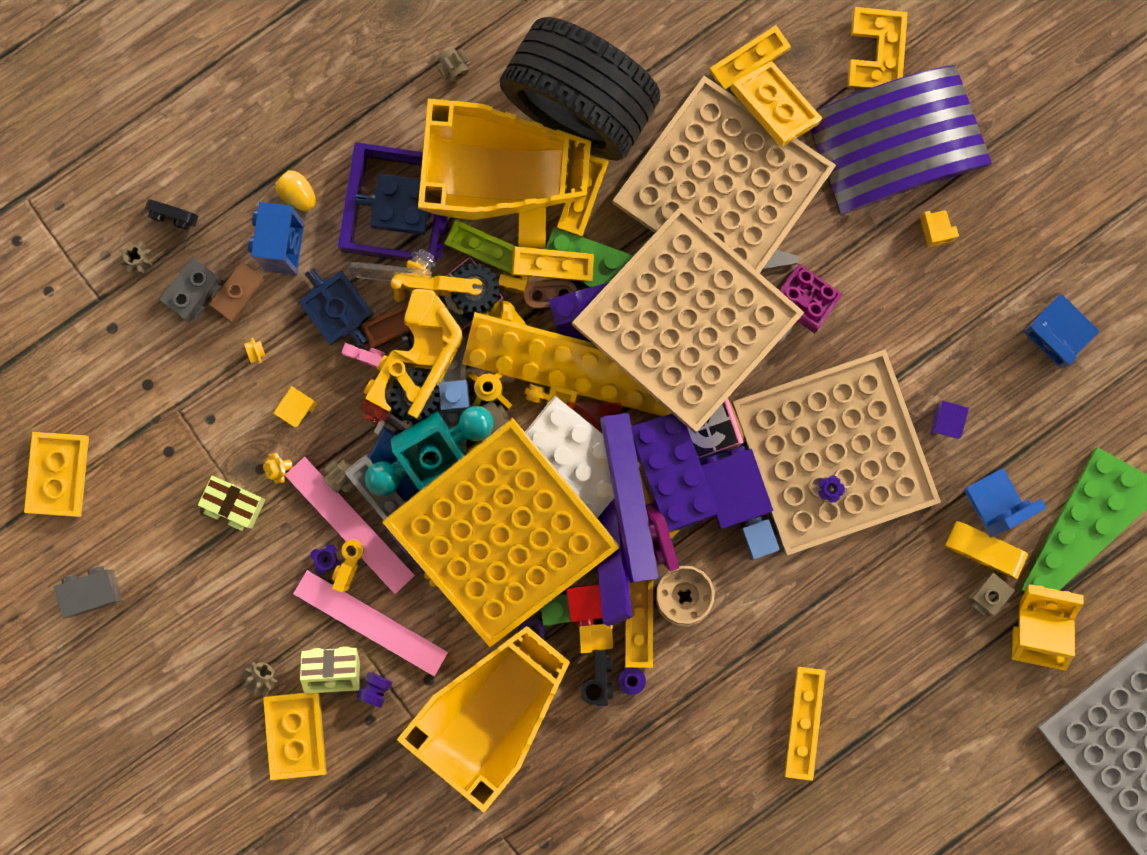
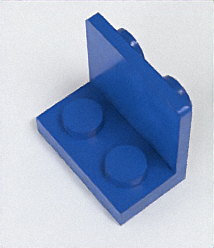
M1061 294L1023 332L1060 369H1063L1077 359L1076 355L1099 333V330Z
M1003 468L964 489L990 538L1015 527L1046 509L1042 499L1032 503L1029 499L1021 501Z

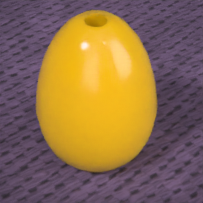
M288 170L275 183L277 194L289 206H293V208L300 211H309L315 206V193L310 183L300 173Z

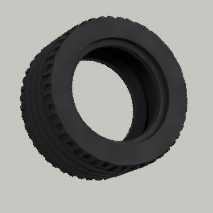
M542 17L533 23L500 77V87L505 96L533 121L543 124L544 127L560 130L591 141L590 154L613 161L621 160L628 155L661 97L659 87L653 78L623 51L576 24L553 17Z

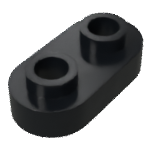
M150 199L147 200L144 209L149 213V218L159 222H163L164 218L174 221V226L184 230H189L190 226L195 227L199 217L184 209Z

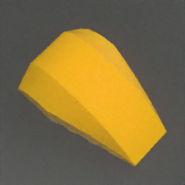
M428 98L418 209L452 218L478 220L525 212L584 198L587 196L591 141L560 130L544 127L543 124L534 121L530 122L516 117L517 115L508 112L498 111L485 104Z
M526 626L469 670L434 694L397 740L484 813L521 768L570 661Z

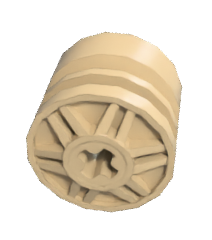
M679 566V569L671 572L668 571L662 577L657 587L656 604L660 614L666 621L676 626L690 627L700 623L707 617L714 603L715 590L710 578L703 571L693 566ZM688 591L690 593L689 599L692 602L679 603L680 596L678 593L684 594Z

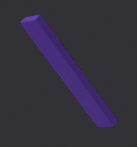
M629 413L603 416L600 418L629 583L659 578Z
M614 498L597 518L619 545V549L598 564L603 623L607 626L632 618L628 572Z

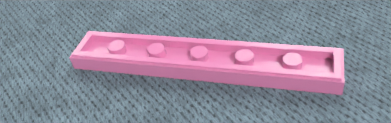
M306 457L285 474L291 483L345 541L355 539L362 543L364 554L361 558L394 594L398 593L416 576L340 493H336L328 486L323 479L324 476Z
M309 570L306 571L293 593L294 595L429 674L436 675L449 653L448 651L350 594L332 589L333 584Z

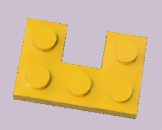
M861 7L853 9L851 36L877 38L876 60L874 62L851 59L849 61L847 88L866 90L903 77L908 12Z

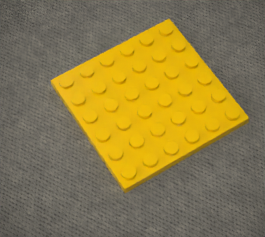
M513 417L383 521V524L489 647L493 646L619 549L616 540Z

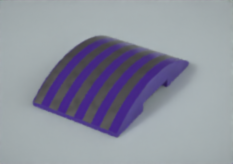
M956 65L935 68L898 78L831 103L816 110L822 117L819 125L810 129L818 153L836 165L829 175L828 181L841 215L891 199L892 196L939 180L944 181L992 164Z

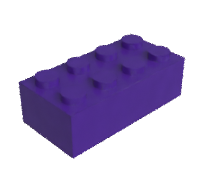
M672 413L632 426L637 461L641 464L639 466L640 475L650 502L664 516L669 533L712 519L719 514L687 426Z

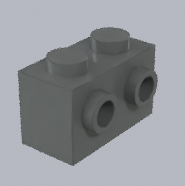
M192 257L159 300L190 323L193 319L197 320L205 310L204 305L220 291L223 280Z
M104 566L88 570L87 576L78 578V575H72L61 579L62 584L54 586L63 618H72L123 601L114 570H104Z

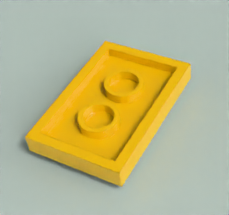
M772 61L735 81L730 88L780 147L819 125L822 117Z
M32 432L24 513L81 517L89 436Z
M296 693L263 697L270 780L326 775L320 693Z

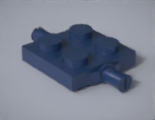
M378 174L377 186L373 196L358 193L356 195V205L371 206L372 217L370 226L372 229L425 235L427 221L431 214H433L418 209L421 179Z
M314 268L310 269V272L315 279L307 271L305 276L314 287L307 296L298 302L327 342L332 346L341 338L350 335L358 348L363 345L357 336L366 344L368 340H366L359 328L374 313L344 272L341 270L333 277L322 280Z

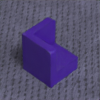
M946 401L937 403L930 434H941L960 439L969 408Z

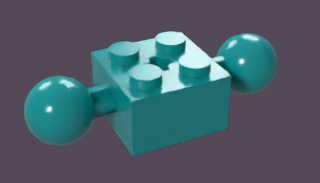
M481 406L469 407L461 414L459 425L449 429L439 412L436 411L391 438L392 452L398 461L392 464L385 461L372 464L365 474L366 487L374 495L388 496L396 491L400 478L408 474L418 490L421 491L466 455L459 443L466 439L482 441L490 436L494 428L492 414Z

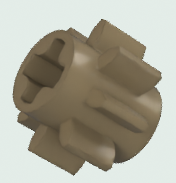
M450 48L438 57L440 64L437 65V70L444 80L450 77L454 82L463 78L469 72L467 68L470 64L469 58L463 49L457 53L455 48Z
M128 241V247L124 250L119 249V252L123 254V259L119 261V264L122 266L128 265L127 272L133 274L135 269L144 274V268L147 265L153 266V263L149 261V256L153 254V251L150 249L144 250L145 243L142 241L137 246ZM133 255H135V256L140 255V256H141L139 260H137V259L132 260V256H133Z
M344 459L340 463L333 460L324 468L328 474L323 479L336 493L341 489L344 492H348L355 486L344 472L351 466Z
M252 662L249 668H245L241 676L243 680H246L242 687L253 696L261 694L266 696L269 690H273L277 683V680L272 678L275 671L266 663L255 664Z

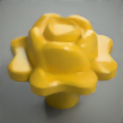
M277 453L268 454V460L263 465L267 479L274 480L276 484L284 483L286 471L293 468L291 460L283 461Z

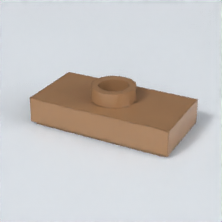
M242 262L209 305L232 322L265 279Z

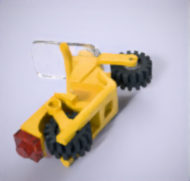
M420 249L419 252H412L411 261L408 260L406 262L407 267L361 262L349 263V271L353 277L390 281L391 287L394 289V299L396 302L404 300L405 289L412 292L404 322L413 333L414 345L410 351L394 350L390 353L389 357L384 355L377 367V370L380 371L376 380L371 379L364 390V394L367 396L360 410L365 413L363 416L365 420L374 425H378L379 422L386 425L393 412L386 402L387 390L392 379L394 380V385L390 391L391 403L396 413L405 420H412L418 423L419 420L425 419L438 409L440 401L439 382L442 381L463 341L462 330L438 296L451 297L458 310L461 309L467 315L471 313L474 316L475 312L485 314L487 310H491L494 304L497 303L499 295V282L496 279L497 276L491 272L490 268H484L482 264H477V266L468 264V267H461L458 273L455 272L453 277H432L430 270L436 266V263L433 261L434 256L423 249ZM405 367H412L416 369L424 368L432 370L429 374H424L423 371L413 372V370L408 371L407 373Z

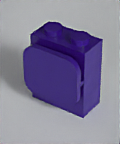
M744 446L728 451L729 456L720 460L718 455L702 460L704 464L702 469L719 512L715 516L719 530L774 511L752 449L745 451Z

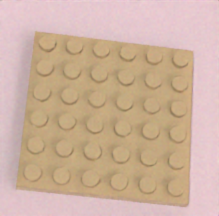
M703 76L615 196L612 204L654 233L682 206L760 273L836 165L797 138L780 147L738 98Z
M680 206L572 322V326L696 434L800 319L804 312L684 207Z
M886 349L732 402L744 432V439L748 450L752 449L766 487L774 510L771 512L786 556L941 503ZM837 476L840 478V482L844 484L845 492L840 496L839 501L830 503L828 500L820 498L818 484L824 477ZM830 486L829 491L832 492L834 488Z

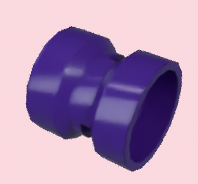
M368 671L365 677V686L359 690L357 698L381 708L385 701L383 696L386 691L390 690L393 682Z

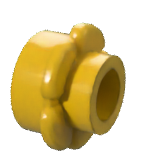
M251 338L252 341L244 343L250 363L258 361L262 363L261 357H265L261 341L255 342L254 338Z

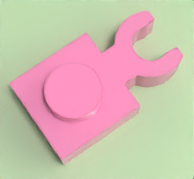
M347 343L344 344L341 352L344 356L374 368L378 367L381 359L386 354L374 348L366 351Z

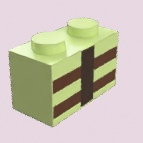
M211 476L198 506L205 508L203 514L217 520L220 516L229 519L228 525L243 531L244 527L253 528L266 499L218 477Z
M339 647L338 649L326 650L314 648L309 651H302L300 681L304 694L359 690L360 660L357 648Z

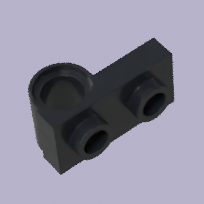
M594 650L595 679H589L584 682L581 688V696L590 705L608 706V699H613L612 683H607L606 673L612 672L611 655H606V650ZM590 684L598 685L601 688L600 697L589 699L585 694L587 686Z

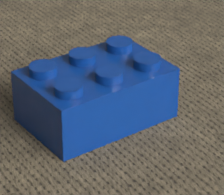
M259 202L258 210L255 209L253 212L252 225L255 226L254 237L251 236L249 239L248 252L251 253V257L265 271L297 275L305 223L293 206Z

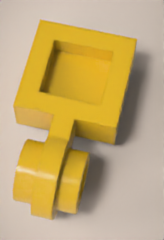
M532 382L525 389L526 399L529 401L542 403V399H546L548 404L556 396L572 410L574 409L578 393L576 390L554 385L551 386L550 393L545 391L544 385Z
M355 539L348 540L343 544L341 552L346 560L341 566L338 565L332 576V580L335 581L332 589L339 592L349 590L358 567L357 562L364 554L362 543ZM350 546H354L356 548L355 555H352L350 553Z

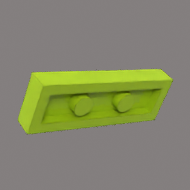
M455 220L444 243L447 247L511 275L513 248L516 246Z

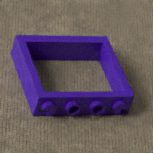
M355 142L338 241L339 250L345 253L406 262L408 260L416 262V258L427 265L436 266L437 259H441L443 254V243H440L441 233H446L448 217L434 214L428 254L353 243L360 206L355 204L357 193L362 194L367 158L422 166L423 152Z

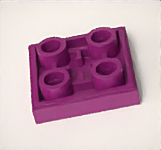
M801 264L797 265L779 290L804 312L797 322L814 334L843 295Z
M651 503L646 504L657 563L659 565L663 564L670 572L679 569L664 516Z

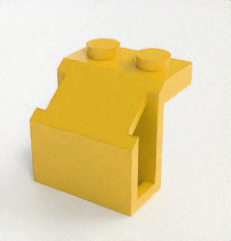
M1029 584L1019 604V627L1014 626L1012 632V660L1066 671L1075 657L1074 620L1083 606V595Z

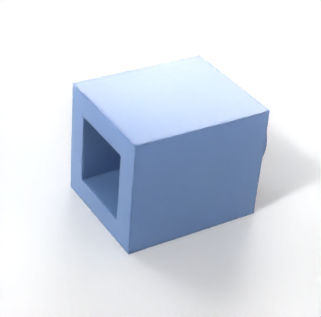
M466 380L439 382L440 404L443 413L462 412L470 407L469 387Z
M761 517L748 520L745 522L747 527L740 529L751 560L780 550L769 519L762 521Z

